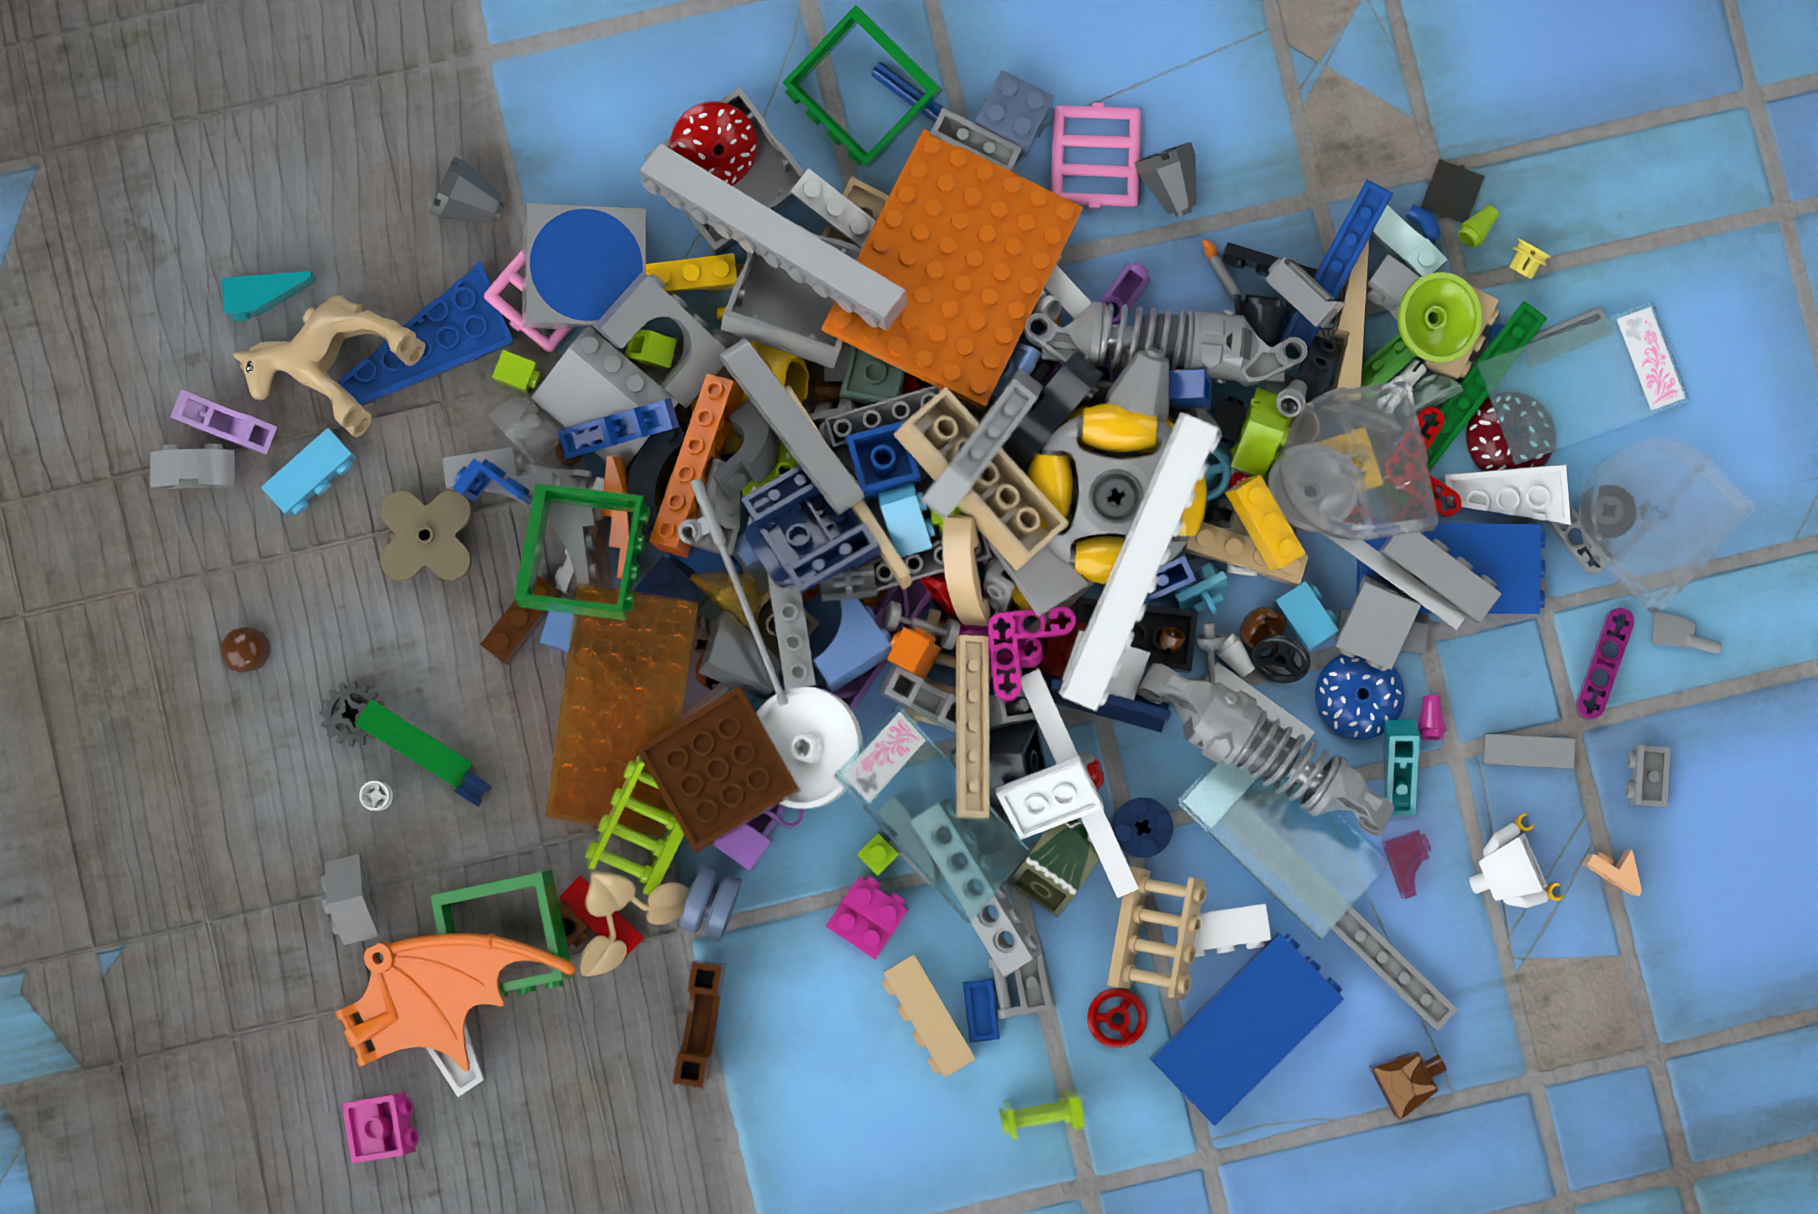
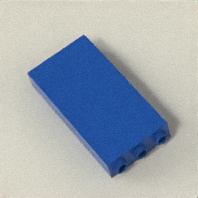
M1358 522L1357 536L1379 552V549L1399 523ZM1416 523L1425 530L1423 536L1431 542L1434 539L1439 540L1449 548L1447 553L1454 559L1458 557L1463 558L1473 566L1471 571L1477 576L1481 577L1484 574L1497 583L1495 589L1502 594L1487 614H1540V608L1545 606V591L1540 590L1541 578L1545 577L1546 572L1545 560H1541V548H1545L1546 532L1541 530V524ZM1357 559L1356 597L1360 591L1359 585L1364 575L1398 588ZM1423 605L1420 606L1418 613H1432Z
M1276 933L1265 944V947H1262L1149 1058L1214 1126L1344 1000L1339 994L1343 989L1331 977L1326 980L1318 972L1321 966L1310 955L1304 958L1297 949L1300 945L1288 933L1285 936L1281 933Z

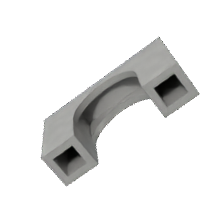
M640 273L596 322L594 327L614 346L622 349L648 321L658 317L673 319L682 330L684 350L680 360L658 385L679 402V406L686 409L700 393L706 374L715 376L724 366L719 354L725 351L729 344L717 334L712 336L706 330L708 324L696 314L691 316L685 310L687 304L676 294L670 296L664 290L666 284L655 274L649 276Z

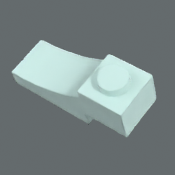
M1388 205L1386 206L1372 232L1375 239L1397 261L1403 263L1420 277L1438 270L1447 261V258L1428 238L1425 239Z

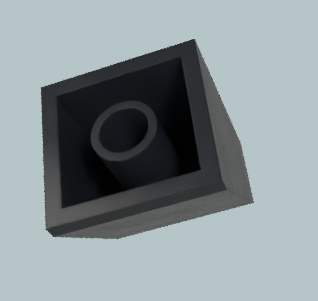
M1037 720L989 730V804H1001L996 795L997 787L1047 769ZM956 747L951 751L950 755L951 766L955 767V770Z

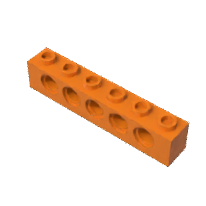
M706 374L649 540L662 552L685 558L688 557L691 545L679 538L678 527L684 520L696 519L699 510V503L690 482L702 478L704 485H706L713 458L719 460L722 458L732 428L728 417L739 408L744 393L734 380Z

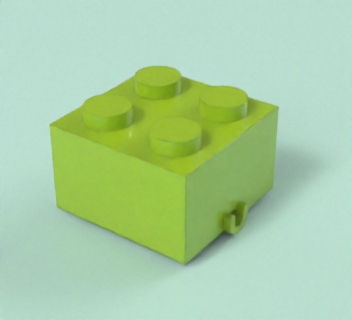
M1256 388L1239 430L1235 447H1232L1230 451L1233 455L1230 467L1256 476L1261 475L1262 478H1265L1268 468L1273 467L1279 457L1280 452L1278 450L1280 446H1284L1289 433L1288 427L1292 417L1284 416L1279 412L1276 405L1278 394Z

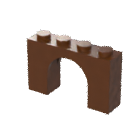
M703 960L692 961L687 989L690 995L682 1046L677 1053L673 1084L704 1088L708 1084L726 964Z

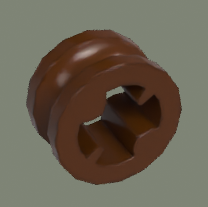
M560 440L556 445V455L564 464L573 465L581 460L583 454L565 459Z

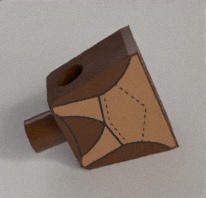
M1416 1051L1369 1066L1392 1113L1399 1120L1438 1092L1433 1078L1447 1071L1439 1054L1424 1062Z

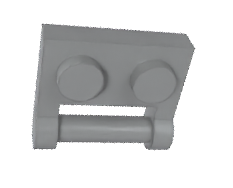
M1042 953L1014 971L1020 1006L1015 1007L1011 1006L1006 976L1003 977L993 959H987L989 968L993 970L1000 1009L997 1010L998 1019L1052 1010Z

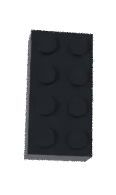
M1078 597L1071 653L1079 631H1086L1099 599ZM1146 605L1143 617L1139 622L1135 621L1131 632L1134 633L1130 644L1131 647L1150 652L1145 668H1150L1153 663H1159L1168 666L1175 672L1189 673L1192 671L1198 611ZM1165 626L1174 627L1185 634L1182 646L1175 652H1170L1169 647L1163 650L1159 644V637Z

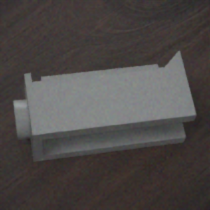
M1287 257L1276 260L1269 268L1268 272L1270 274L1265 280L1315 327L1320 325L1324 329L1346 303L1334 301L1335 298L1297 263H1294L1295 260Z

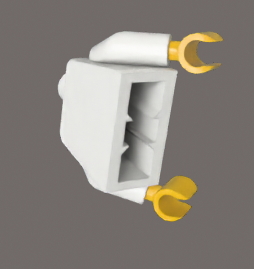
M1527 813L1519 815L1515 818L1514 823H1510L1494 833L1483 849L1484 858L1479 861L1482 873L1469 877L1470 885L1475 894L1490 889L1495 900L1503 899L1507 905L1530 908L1545 903L1548 900L1560 901L1563 899L1564 895L1553 896L1552 889L1561 884L1546 883L1525 833L1534 828V824L1527 828L1521 824V819L1527 816Z

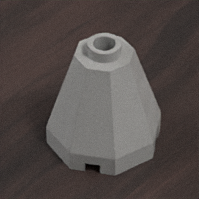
M1148 347L1147 350L1138 351L1110 387L1105 402L1107 404L1119 405L1127 411L1142 413L1150 417L1157 416V422H1166L1169 413V361L1164 357V352L1152 347Z

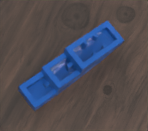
M668 398L557 430L565 459L674 429L679 427L672 400Z

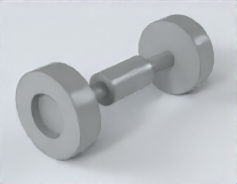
M894 601L888 603L882 619V628H885L886 631L893 632L898 622L909 625L910 629H914L916 626L929 634L931 632L940 634V647L951 650L956 644V637L960 631L959 621L948 619L943 629L933 626V623L915 617L911 619L902 617L901 604Z

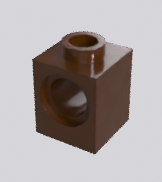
M562 901L559 904L562 921L565 918H570L576 925L572 935H565L567 946L570 948L574 945L577 948L589 936L586 932L589 925Z

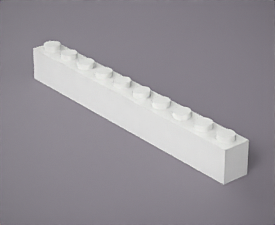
M1179 414L1061 686L1059 694L1062 697L1095 711L1099 705L1103 706L1110 691L1106 687L1110 678H1115L1120 670L1122 661L1119 660L1123 648L1127 650L1133 640L1134 633L1131 630L1135 621L1139 622L1144 615L1146 605L1143 602L1147 593H1152L1157 585L1158 576H1155L1159 565H1164L1169 557L1171 549L1168 548L1172 536L1177 537L1183 524V520L1180 517L1184 508L1189 509L1193 502L1195 492L1192 489L1196 480L1201 481L1206 472L1207 464L1204 462L1208 453H1213L1219 442L1220 436L1217 435L1219 428L1187 414Z

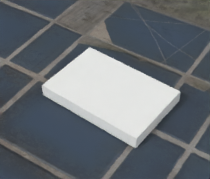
M1080 756L996 788V795L1020 840L1104 808L1103 801Z

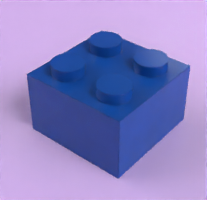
M905 421L846 436L847 450L856 482L864 494V502L879 498L878 493L907 484L913 483L915 488L921 487V477L916 459L894 436Z

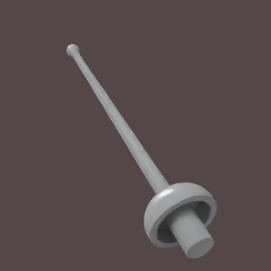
M1214 622L1203 623V634L1195 636V644L1199 649L1207 651L1209 682L1215 684L1214 651L1222 647L1225 636L1215 633Z

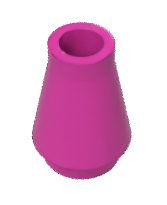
M1427 695L1422 697V708L1417 726L1420 739L1435 741L1444 739V732L1447 729L1440 696Z

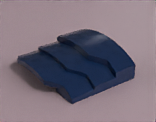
M800 465L741 498L750 515L745 538L774 584L795 586L801 594L826 579L829 580L852 566L857 568L881 554L879 544L864 522L861 524L852 508L850 507L838 515Z

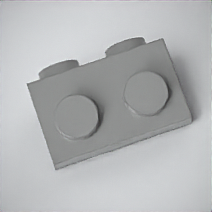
M994 556L987 566L982 597H988L991 615L1009 612L1015 587L1010 581L1011 577L998 558Z
M1642 744L1632 745V750H1629L1627 754V768H1631L1630 780L1626 781L1625 797L1629 798V805L1663 808L1668 806L1671 747L1645 746Z

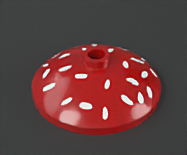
M707 101L694 105L679 117L670 135L669 149L733 186L747 175L755 161L757 136L751 121L738 108L725 102ZM721 144L722 151L719 154H714V146Z

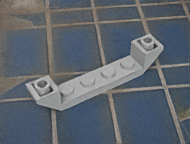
M1019 368L1002 390L1003 393L947 468L937 477L921 501L945 519L973 486L1038 398L1043 386Z

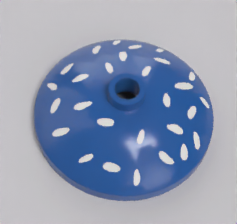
M1341 654L1332 659L1323 668L1315 686L1317 711L1323 722L1340 736L1354 740L1377 737L1384 733L1385 720H1398L1403 710L1405 690L1401 676L1394 666L1392 669L1386 667L1378 669L1369 665L1365 658L1357 655L1355 658ZM1360 688L1365 689L1368 693L1365 700L1360 699L1357 695Z

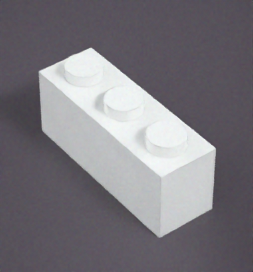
M1266 904L1200 913L1201 928L1196 934L1194 946L1196 947V957L1205 956V950L1213 948L1217 949V954L1235 951L1234 945L1246 944L1247 949L1265 947L1264 941L1271 940ZM1175 927V928H1176V934H1177V940H1178V935H1179V929H1180V928H1179V927Z

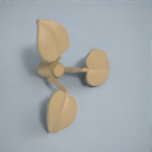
M592 872L586 906L592 915L606 916L610 935L609 938L605 936L595 937L587 944L580 959L579 969L583 976L603 974L615 969L624 960L626 945L622 940H615L616 932L612 918L614 911L621 910L629 901H632L642 910H648L646 918L649 923L655 925L667 924L676 920L684 913V905L690 888L679 883L663 884L650 894L648 904H644L634 897L635 886L629 879L611 873Z

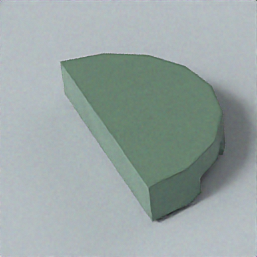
M1437 374L1422 378L1412 387L1413 391L1406 403L1408 416L1413 420L1423 409L1436 407L1464 390L1454 378L1438 376Z

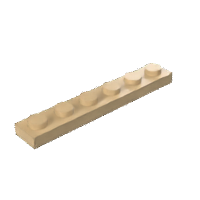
M959 635L956 637V818H989V636Z

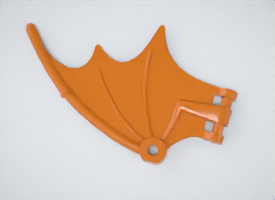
M472 933L436 934L413 937L394 943L382 941L377 943V945L368 947L364 953V962L367 968L371 970V977L363 997L356 1003L336 1011L335 1015L338 1021L342 1020L346 1029L343 1031L350 1048L354 1047L358 1056L356 1062L359 1067L398 1050L426 1047L438 1050L451 1057L466 1072L470 1069L464 1032L467 1014L472 1007L479 1004H492L499 1007L505 1005L498 981L501 970L515 961L529 960L541 962L566 974H574L576 966L572 962L525 943L495 936L494 933L489 935ZM380 953L383 955V961L379 957ZM359 1011L363 1023L357 1025L352 1014ZM371 1039L375 1050L369 1053L365 1042Z

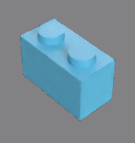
M913 483L878 493L888 531L899 556L904 557L931 549L930 537L935 536L931 519H925L922 512L927 509L926 504L921 501L923 493H916Z
M1304 581L1274 601L1273 604L1280 615L1286 619V624L1296 639L1309 651L1338 632L1339 630L1336 625L1339 624V621L1330 609L1325 610L1319 600L1322 599V596L1313 584L1308 585Z

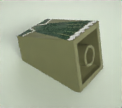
M1077 818L1043 831L1008 882L1056 917L1060 915L1074 898L1100 859L1085 825L1079 822Z

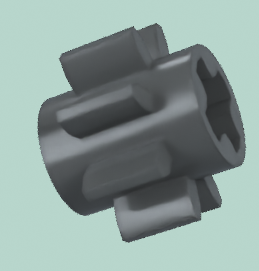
M696 616L688 620L687 628L681 629L686 649L693 648L698 653L705 652L714 619L708 621L704 616Z

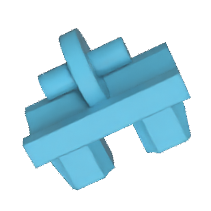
M1208 563L1197 570L1202 582L1194 586L1189 583L1175 590L1179 609L1189 610L1194 607L1198 613L1207 609L1211 616L1217 614L1215 604L1224 600L1221 593L1228 590L1229 586L1225 573L1223 571L1218 572L1212 563Z

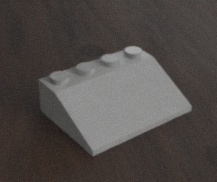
M587 326L569 346L531 397L536 404L565 428L668 398L672 400L675 414L679 410V402L590 326ZM649 436L593 452L605 462L607 456L622 455L625 468L627 469L635 460L639 450Z

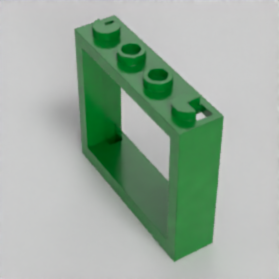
M857 5L842 18L782 82L788 88L785 93L795 104L801 101L808 108L806 115L817 125L822 122L829 129L826 134L838 146L843 142L850 149L847 155L859 166L864 163L868 167L875 163L943 91ZM857 24L927 91L869 153L800 86L807 76Z
M535 483L514 600L521 608L627 620L628 611H633L635 594L632 593L633 582H638L640 575V565L637 564L638 553H643L645 546V536L642 535L643 524H648L650 517V507H647L643 496ZM551 503L633 512L617 605L534 595Z
M552 870L430 895L438 934H453L456 932L450 903L535 886L548 951L553 955L570 961ZM552 967L553 972L501 982L499 983V989L504 998L509 996L508 991L518 989V994L537 991L536 985L545 983L546 989L563 986L564 979L574 976Z

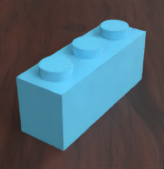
M327 428L261 488L284 514L289 517L293 514L297 516L309 506L307 502L315 494L320 496L330 488V481L336 475L342 476L347 473L354 465L352 461L357 457L331 429Z

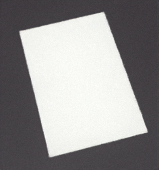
M1080 630L1062 679L1063 681L1084 636V631ZM1131 646L1127 650L1123 648L1119 660L1122 661L1120 670L1115 678H1110L1106 687L1110 689L1109 694L1134 700L1150 652Z

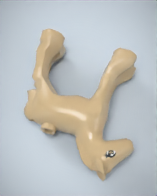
M335 295L327 299L317 309L311 307L305 312L303 316L305 324L291 342H259L250 347L249 351H239L233 354L234 358L241 362L240 368L245 374L253 399H266L270 394L275 373L277 371L287 372L302 385L328 396L332 401L335 420L352 436L357 438L363 435L371 424V414L364 410L357 400L341 385L331 379L327 373L328 369L335 362L342 343L346 338L357 335L371 334L381 336L387 340L391 351L408 366H412L419 361L424 354L426 345L425 342L416 338L415 332L402 327L396 321L383 318L370 310L363 311V304L352 303L342 295Z

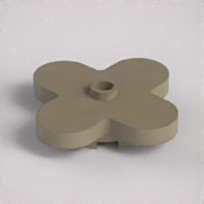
M395 491L389 494L382 502L381 517L384 523L395 533V538L381 553L380 565L383 572L393 580L407 581L414 578L424 567H429L438 577L446 581H457L463 578L469 572L472 560L469 550L457 539V535L466 527L472 516V507L468 499L459 492L445 491L437 495L425 506L409 492ZM424 530L430 532V538L426 541L420 538Z

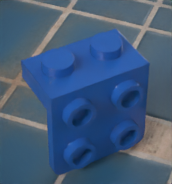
M473 458L467 467H462L454 478L456 483L452 488L474 502L491 479L525 503L530 505L532 499L527 496L530 492L528 488L510 476L507 480L503 477L506 472L487 459H484L481 463Z

